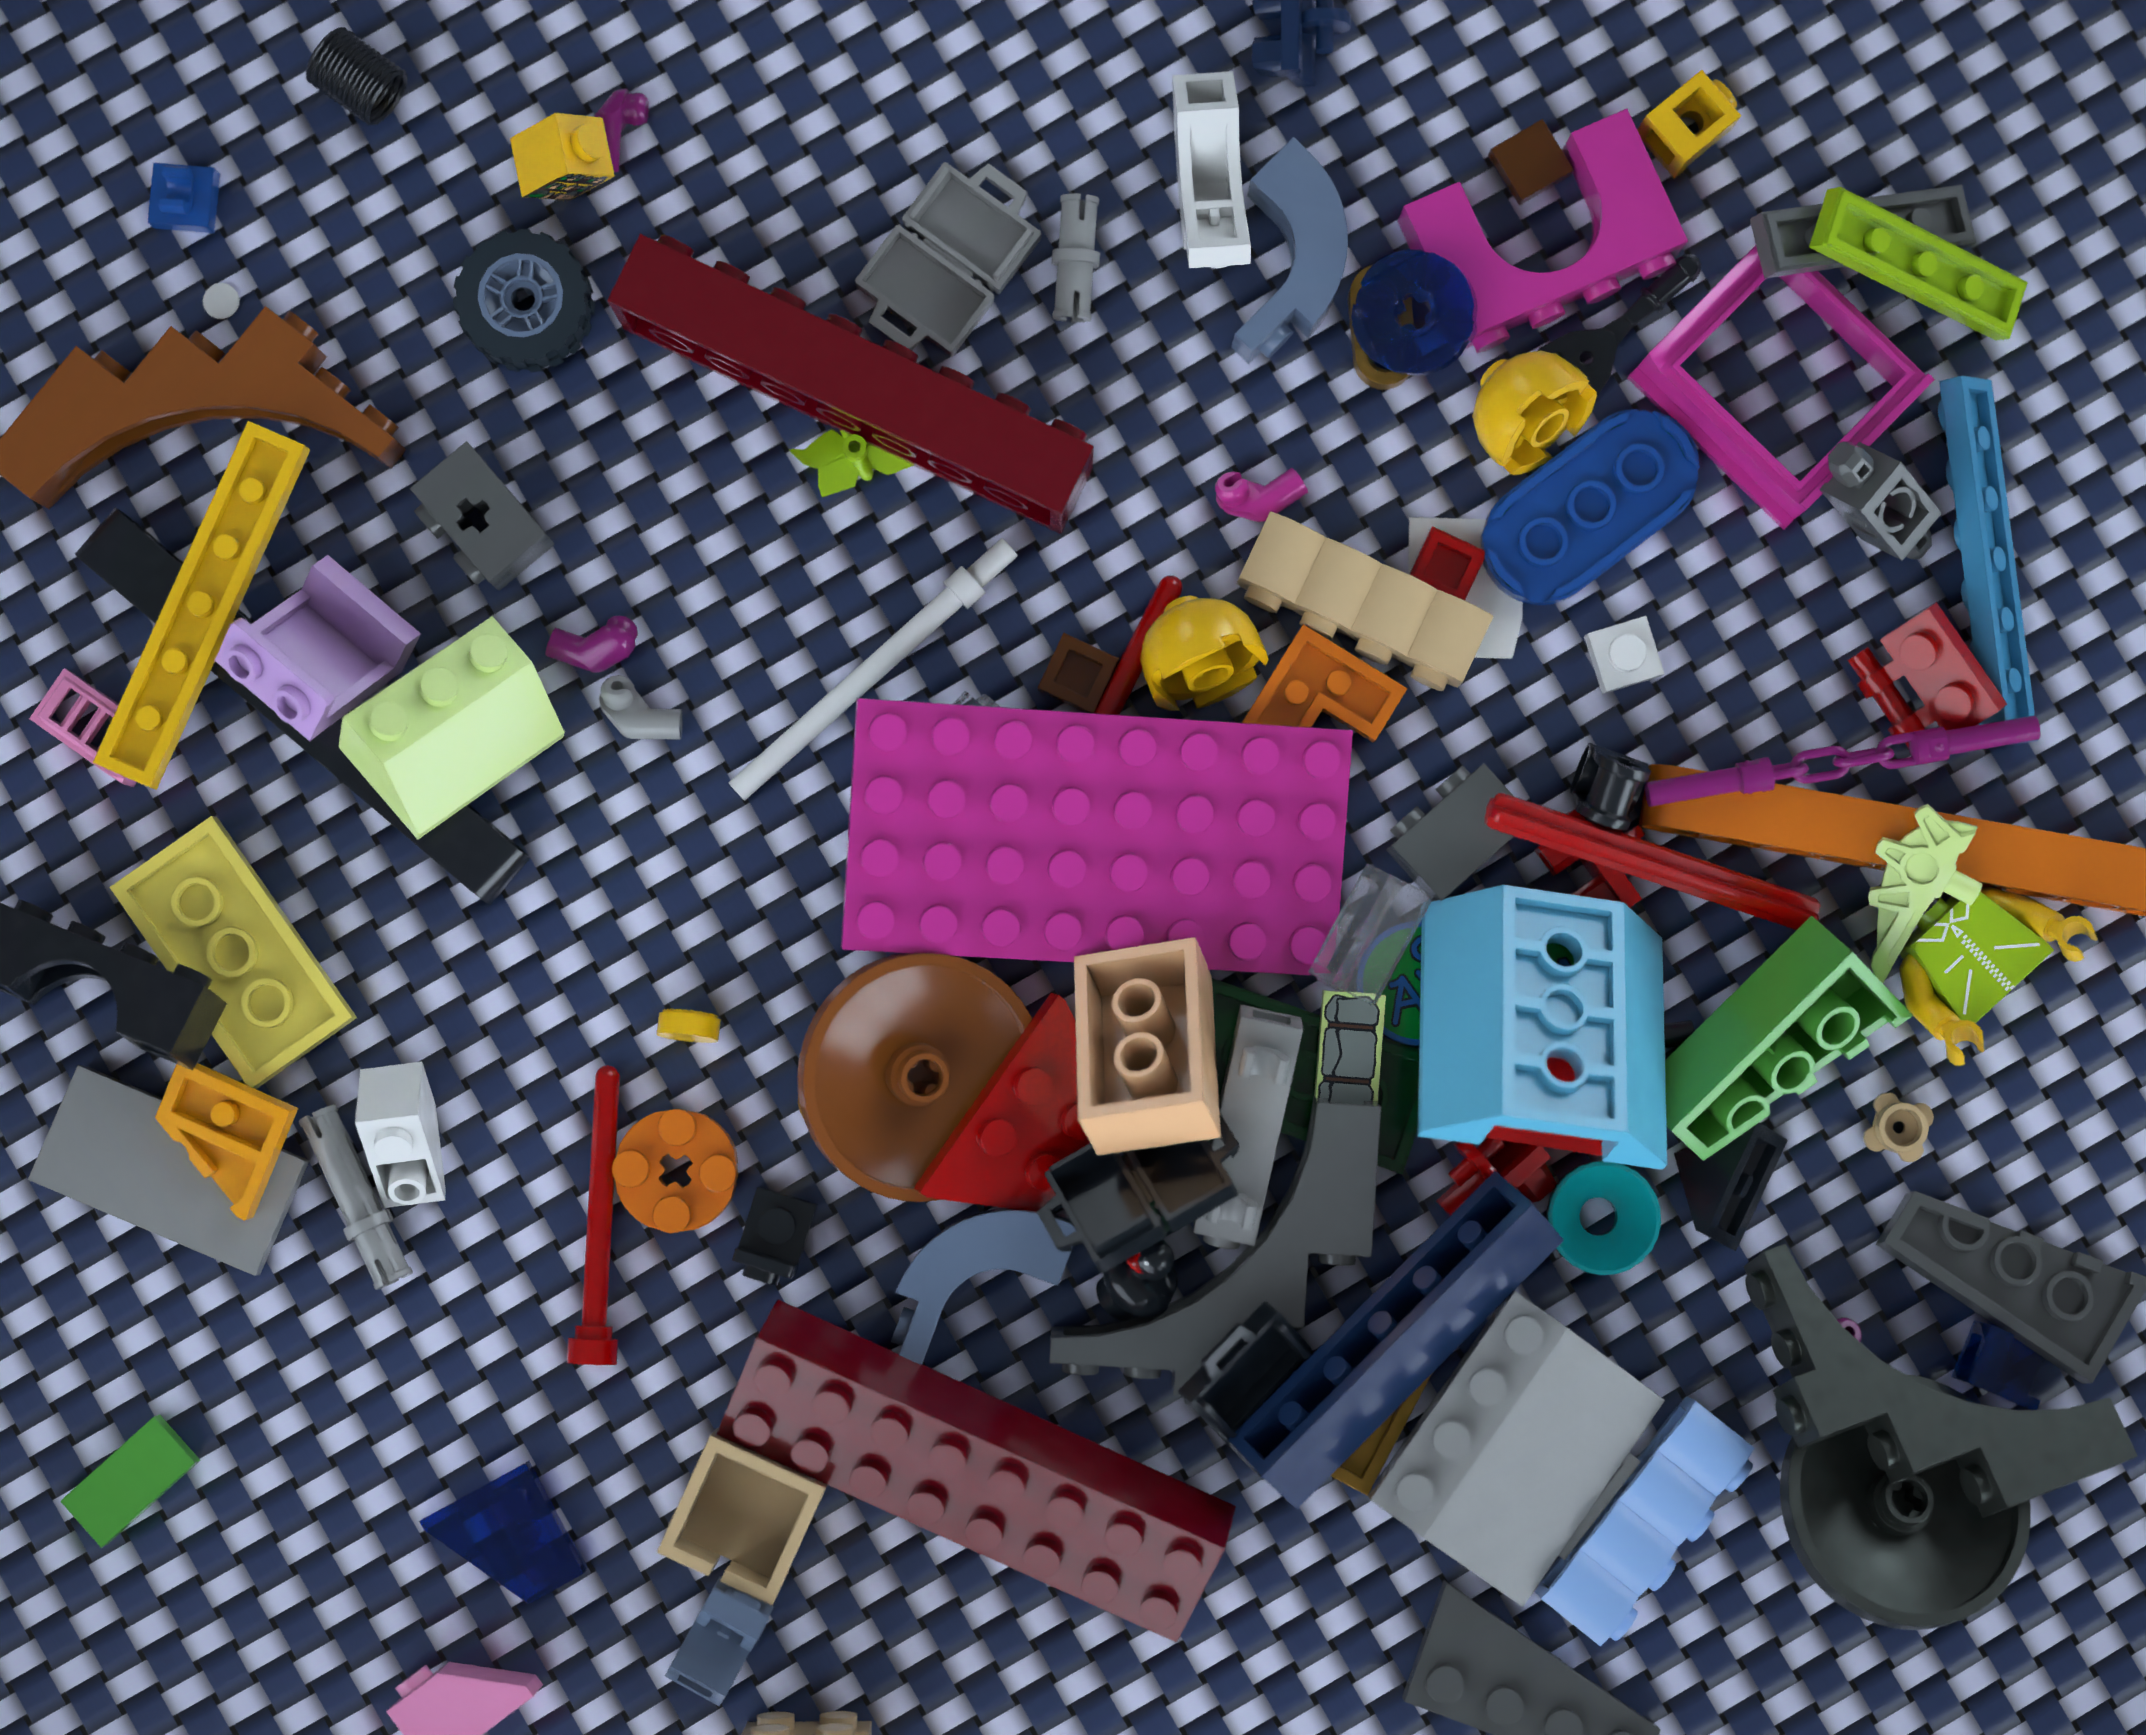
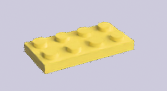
M210 816L109 887L166 970L173 973L177 964H181L212 979L208 989L227 1004L211 1035L246 1085L257 1089L357 1018L217 817Z

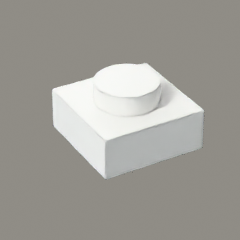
M1646 616L1597 630L1584 636L1602 694L1658 678L1665 674Z

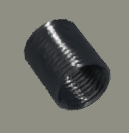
M346 27L336 28L329 32L313 51L306 67V80L309 84L324 92L330 99L338 102L340 106L348 109L350 113L366 122L368 126L379 124L391 114L402 98L407 86L408 77L405 70H402L400 66H396L390 59H386L385 55H381L375 48H371L370 44L367 45L360 37L357 38Z

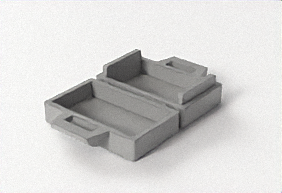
M944 162L903 215V225L906 229L896 225L855 279L856 287L877 302L869 323L896 343L910 350L917 347L918 343L926 338L949 356H954L994 303V294L990 291L1000 294L1041 240V231L1018 215L1025 202L1027 191L989 163L971 178H967L947 162ZM985 179L1013 199L1009 207L980 187ZM981 282H982L984 285H986V286L989 288V290L986 289L984 286H982V285H981ZM886 310L915 330L911 337L882 317Z

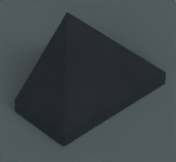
M1758 1123L1704 1161L1689 1147L1674 1153L1695 1230L1736 1251L1788 1140L1763 1124Z

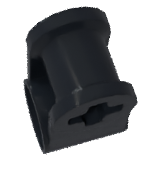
M1588 743L1578 763L1570 789V794L1573 795L1576 804L1575 810L1582 816L1614 829L1628 830L1632 821L1630 813L1637 803L1644 782L1648 780L1651 773L1648 769V763Z

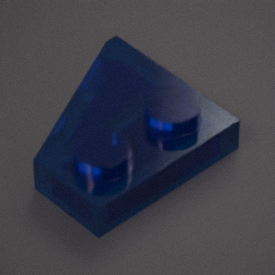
M530 1461L519 1465L419 1521L423 1530L528 1604L587 1571Z

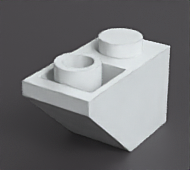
M423 1062L360 1069L355 1124L383 1207L389 1208L445 1200L446 1189L436 1104Z

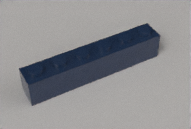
M1494 1171L1235 1432L1237 1436L1234 1439L1230 1437L1228 1441L1266 1482L1298 1509L1564 1241L1563 1238L1531 1201L1498 1172Z

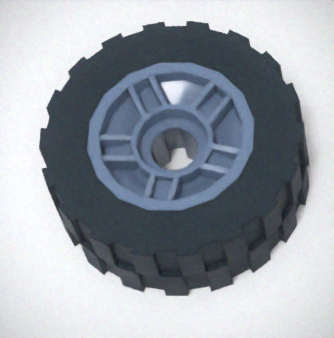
M518 229V232L507 233V231L496 233L495 238L487 242L483 240L475 246L476 250L470 257H465L461 264L463 267L462 271L455 278L456 299H453L454 310L460 318L458 322L477 350L481 351L488 360L496 365L501 363L508 370L520 372V369L539 372L543 371L542 368L550 365L556 367L563 363V359L570 353L574 355L581 347L580 342L583 337H588L592 327L590 324L591 315H594L595 303L591 298V293L593 292L591 283L571 250L563 243H556L552 236L543 232L540 235L531 233L530 229ZM522 290L527 295L535 297L534 305L526 311L516 309L519 300L517 293Z

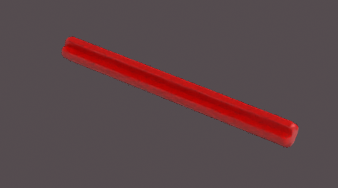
M1497 793L1494 798H1490L1486 806L1484 821L1491 829L1795 930L1811 915L1819 921L1818 913L1821 905L1812 896L1505 793Z

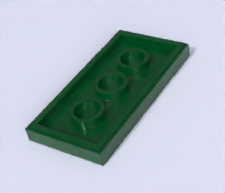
M1212 978L1219 1099L1240 1004L1301 1017L1303 1032L1280 1132L1306 1141L1315 1092L1320 1015ZM1383 1037L1378 1104L1381 1106L1377 1166L1403 1174L1418 1130L1419 1049Z

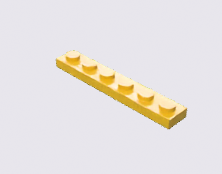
M247 421L92 763L157 790L213 667L230 624H232L309 455L310 449Z

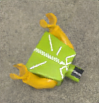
M1992 887L1981 888L1972 905H1968L1953 896L1946 902L1941 897L1935 898L1923 913L1917 924L1918 928L1911 934L1900 953L1903 961L1899 967L1906 1008L1937 1040H1945L1946 1056L1950 1063L1955 1066L1964 1065V1054L1956 1044L1961 1041H1970L1977 1046L1980 1052H1984L1983 1032L1976 1023L2054 951L2047 942L2057 940L2063 956L2069 961L2078 962L2084 959L2082 951L2076 946L2068 944V940L2073 935L2084 934L2091 940L2097 941L2098 938L2095 930L2086 918L2071 916L2064 919L2060 913L2029 897Z

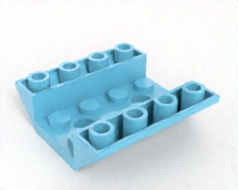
M1500 885L1445 898L1442 901L1437 900L1425 903L1422 908L1418 1136L1480 1145L1491 1129L1497 1125L1602 1140V1161L1663 1170L1667 1166L1662 937L1624 902L1517 886ZM1557 943L1566 947L1573 955L1574 965L1564 967L1556 964L1547 954L1546 945ZM1557 1057L1567 1061L1574 1070L1575 1081L1562 1082L1553 1077L1547 1068V1058Z

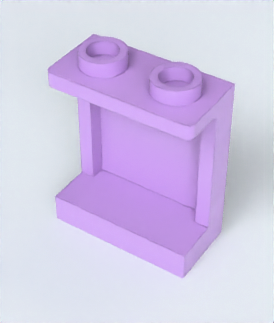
M327 555L312 565L302 589L252 624L244 618H239L230 624L215 661L233 679L242 683L275 711L279 718L290 724L306 739L311 741L400 674L421 633Z

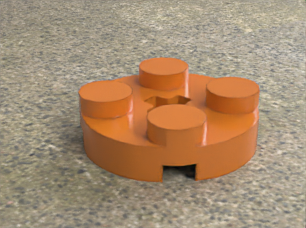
M684 1109L652 1113L634 1124L619 1145L617 1156L612 1165V1173L616 1182L618 1196L627 1211L647 1227L670 1234L698 1229L720 1216L733 1199L738 1177L737 1151L726 1130L718 1122L705 1114ZM668 1154L675 1160L682 1158L684 1155L691 1160L692 1165L686 1171L691 1181L685 1187L678 1182L667 1185L662 1180L661 1176L666 1169L661 1162Z

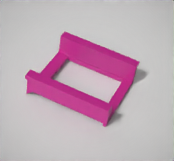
M1755 245L1647 354L1627 379L1663 414L1678 421L1688 431L1695 445L1784 530L1823 494L1820 488L1833 477L1829 470L1828 455L1836 445L1799 481L1680 366L1765 280ZM1819 271L1779 276L1893 386L1838 442H1851L1855 445L1861 442L1870 446L1935 379L1929 373L1925 375Z

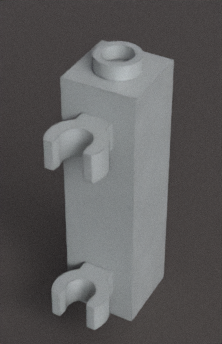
M1240 1004L1219 1099V1112L1239 1142L1237 1154L1233 1158L1230 1155L1222 1163L1238 1191V1196L1193 1221V1233L1204 1235L1203 1240L1212 1246L1224 1249H1238L1240 1243L1255 1246L1302 1037L1303 1026L1301 1017ZM1220 1138L1210 1140V1145L1214 1151L1224 1146Z

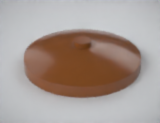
M899 953L875 960L861 967L836 986L815 1013L802 1043L797 1073L798 1095L803 1118L812 1139L826 1159L837 1170L873 1193L902 1201L926 1202L941 1200L927 1198L913 1188L1031 1022V1015L1016 993L1002 979L982 966L957 956L936 953Z

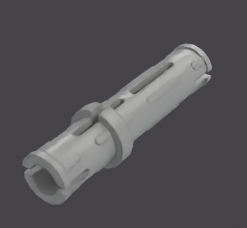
M334 1104L313 1112V1117L308 1115L300 1119L298 1122L306 1133L348 1225L343 1229L347 1241H355L374 1282L375 1290L399 1281V1278L402 1279L411 1275L413 1271L408 1266L389 1225L394 1221V1218L389 1209L382 1210L338 1114L337 1106Z

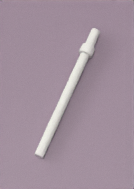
M1001 538L969 568L965 569L960 566L943 582L946 588L728 782L744 801L855 703L857 698L864 695L958 609L964 606L968 610L985 594L983 587L1018 557L1011 546Z

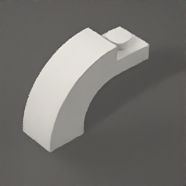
M1233 71L1172 75L1179 205L1184 249L1187 250L1189 268H1224L1230 265L1251 264V243L1243 197L1240 163L1239 105Z

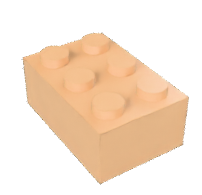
M1196 937L1074 956L1078 1120L1097 1156L1220 1138L1212 975Z

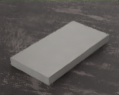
M78 1065L28 1180L251 1275H261L310 1160L281 1149L254 1217L244 1221L236 1217L230 1210L233 1203L212 1177L204 1178L189 1160L187 1149L181 1143L173 1141L155 1119L162 1101L161 1097L85 1065Z

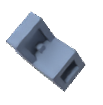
M720 1576L665 1674V1677L717 1706H720L728 1694L747 1656L764 1630L774 1606L720 1582L722 1579Z

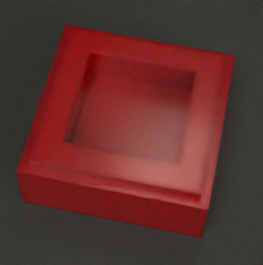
M1432 526L1409 575L1431 585L1437 590L1466 600L1485 559V552L1477 546Z

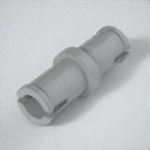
M1077 193L1060 196L1059 248L1052 250V264L1057 266L1055 310L1053 311V319L1065 322L1067 317H1071V322L1091 321L1093 268L1099 267L1100 253L1094 251L1099 198L1093 195H1085V200H1080L1081 194Z

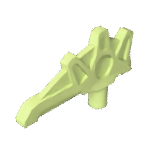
M1928 804L1920 806L1914 812L1919 824L1917 828L1906 834L1900 841L1882 837L1875 849V853L1887 862L1881 886L1871 887L1868 893L1870 906L1878 907L1877 947L1872 955L1871 967L1875 976L1882 983H1884L1890 973L1892 966L1923 913L1935 898H1940L1942 893L1945 892L1968 905H1972L1982 888V883L1956 870V861L1959 854L1966 851L1978 827L1960 821L1945 820Z

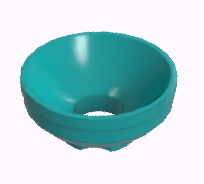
M1595 1161L1577 1166L1565 1174L1556 1184L1548 1201L1546 1219L1564 1240L1556 1249L1566 1261L1584 1272L1597 1275H1614L1630 1270L1638 1265L1652 1251L1659 1236L1661 1211L1656 1193L1648 1181L1637 1171L1623 1164ZM1592 1198L1607 1200L1611 1203L1615 1212V1220L1609 1231L1600 1235L1588 1233L1580 1222L1581 1208L1585 1202Z

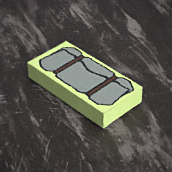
M1322 990L1314 1092L1316 1098H1327L1329 1102L1364 1104V1101L1378 1102L1386 995Z

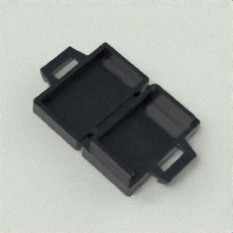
M1219 1112L1220 1139L1224 1146L1216 1151L1212 1149L1208 1140L1125 1151L1122 1152L1125 1156L1123 1159L1119 1152L1097 1156L1093 1146L1089 1143L1051 1165L1049 1170L1045 1172V1176L1056 1195L1039 1209L1037 1214L1059 1251L1068 1252L1073 1251L1071 1247L1083 1243L1099 1272L1105 1273L1166 1237L1163 1229L1165 1224L1161 1217H1164L1170 1229L1176 1232L1238 1196V1191L1222 1163L1230 1155L1233 1158L1237 1154L1239 1142L1221 1113ZM1153 1200L1155 1201L1154 1207L1159 1215H1155L1154 1211L1149 1205V1203H1151ZM1062 1207L1076 1230L1067 1237L1064 1236L1052 1214Z
M1264 1301L1243 1324L1237 1323L1201 1360L1202 1366L1178 1390V1393L1261 1480H1264L1228 1439L1230 1437L1234 1439L1237 1436L1235 1432L1314 1352L1283 1315L1267 1301Z

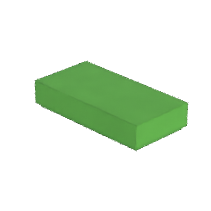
M159 1414L150 1419L60 1502L102 1548L116 1538L201 1460Z

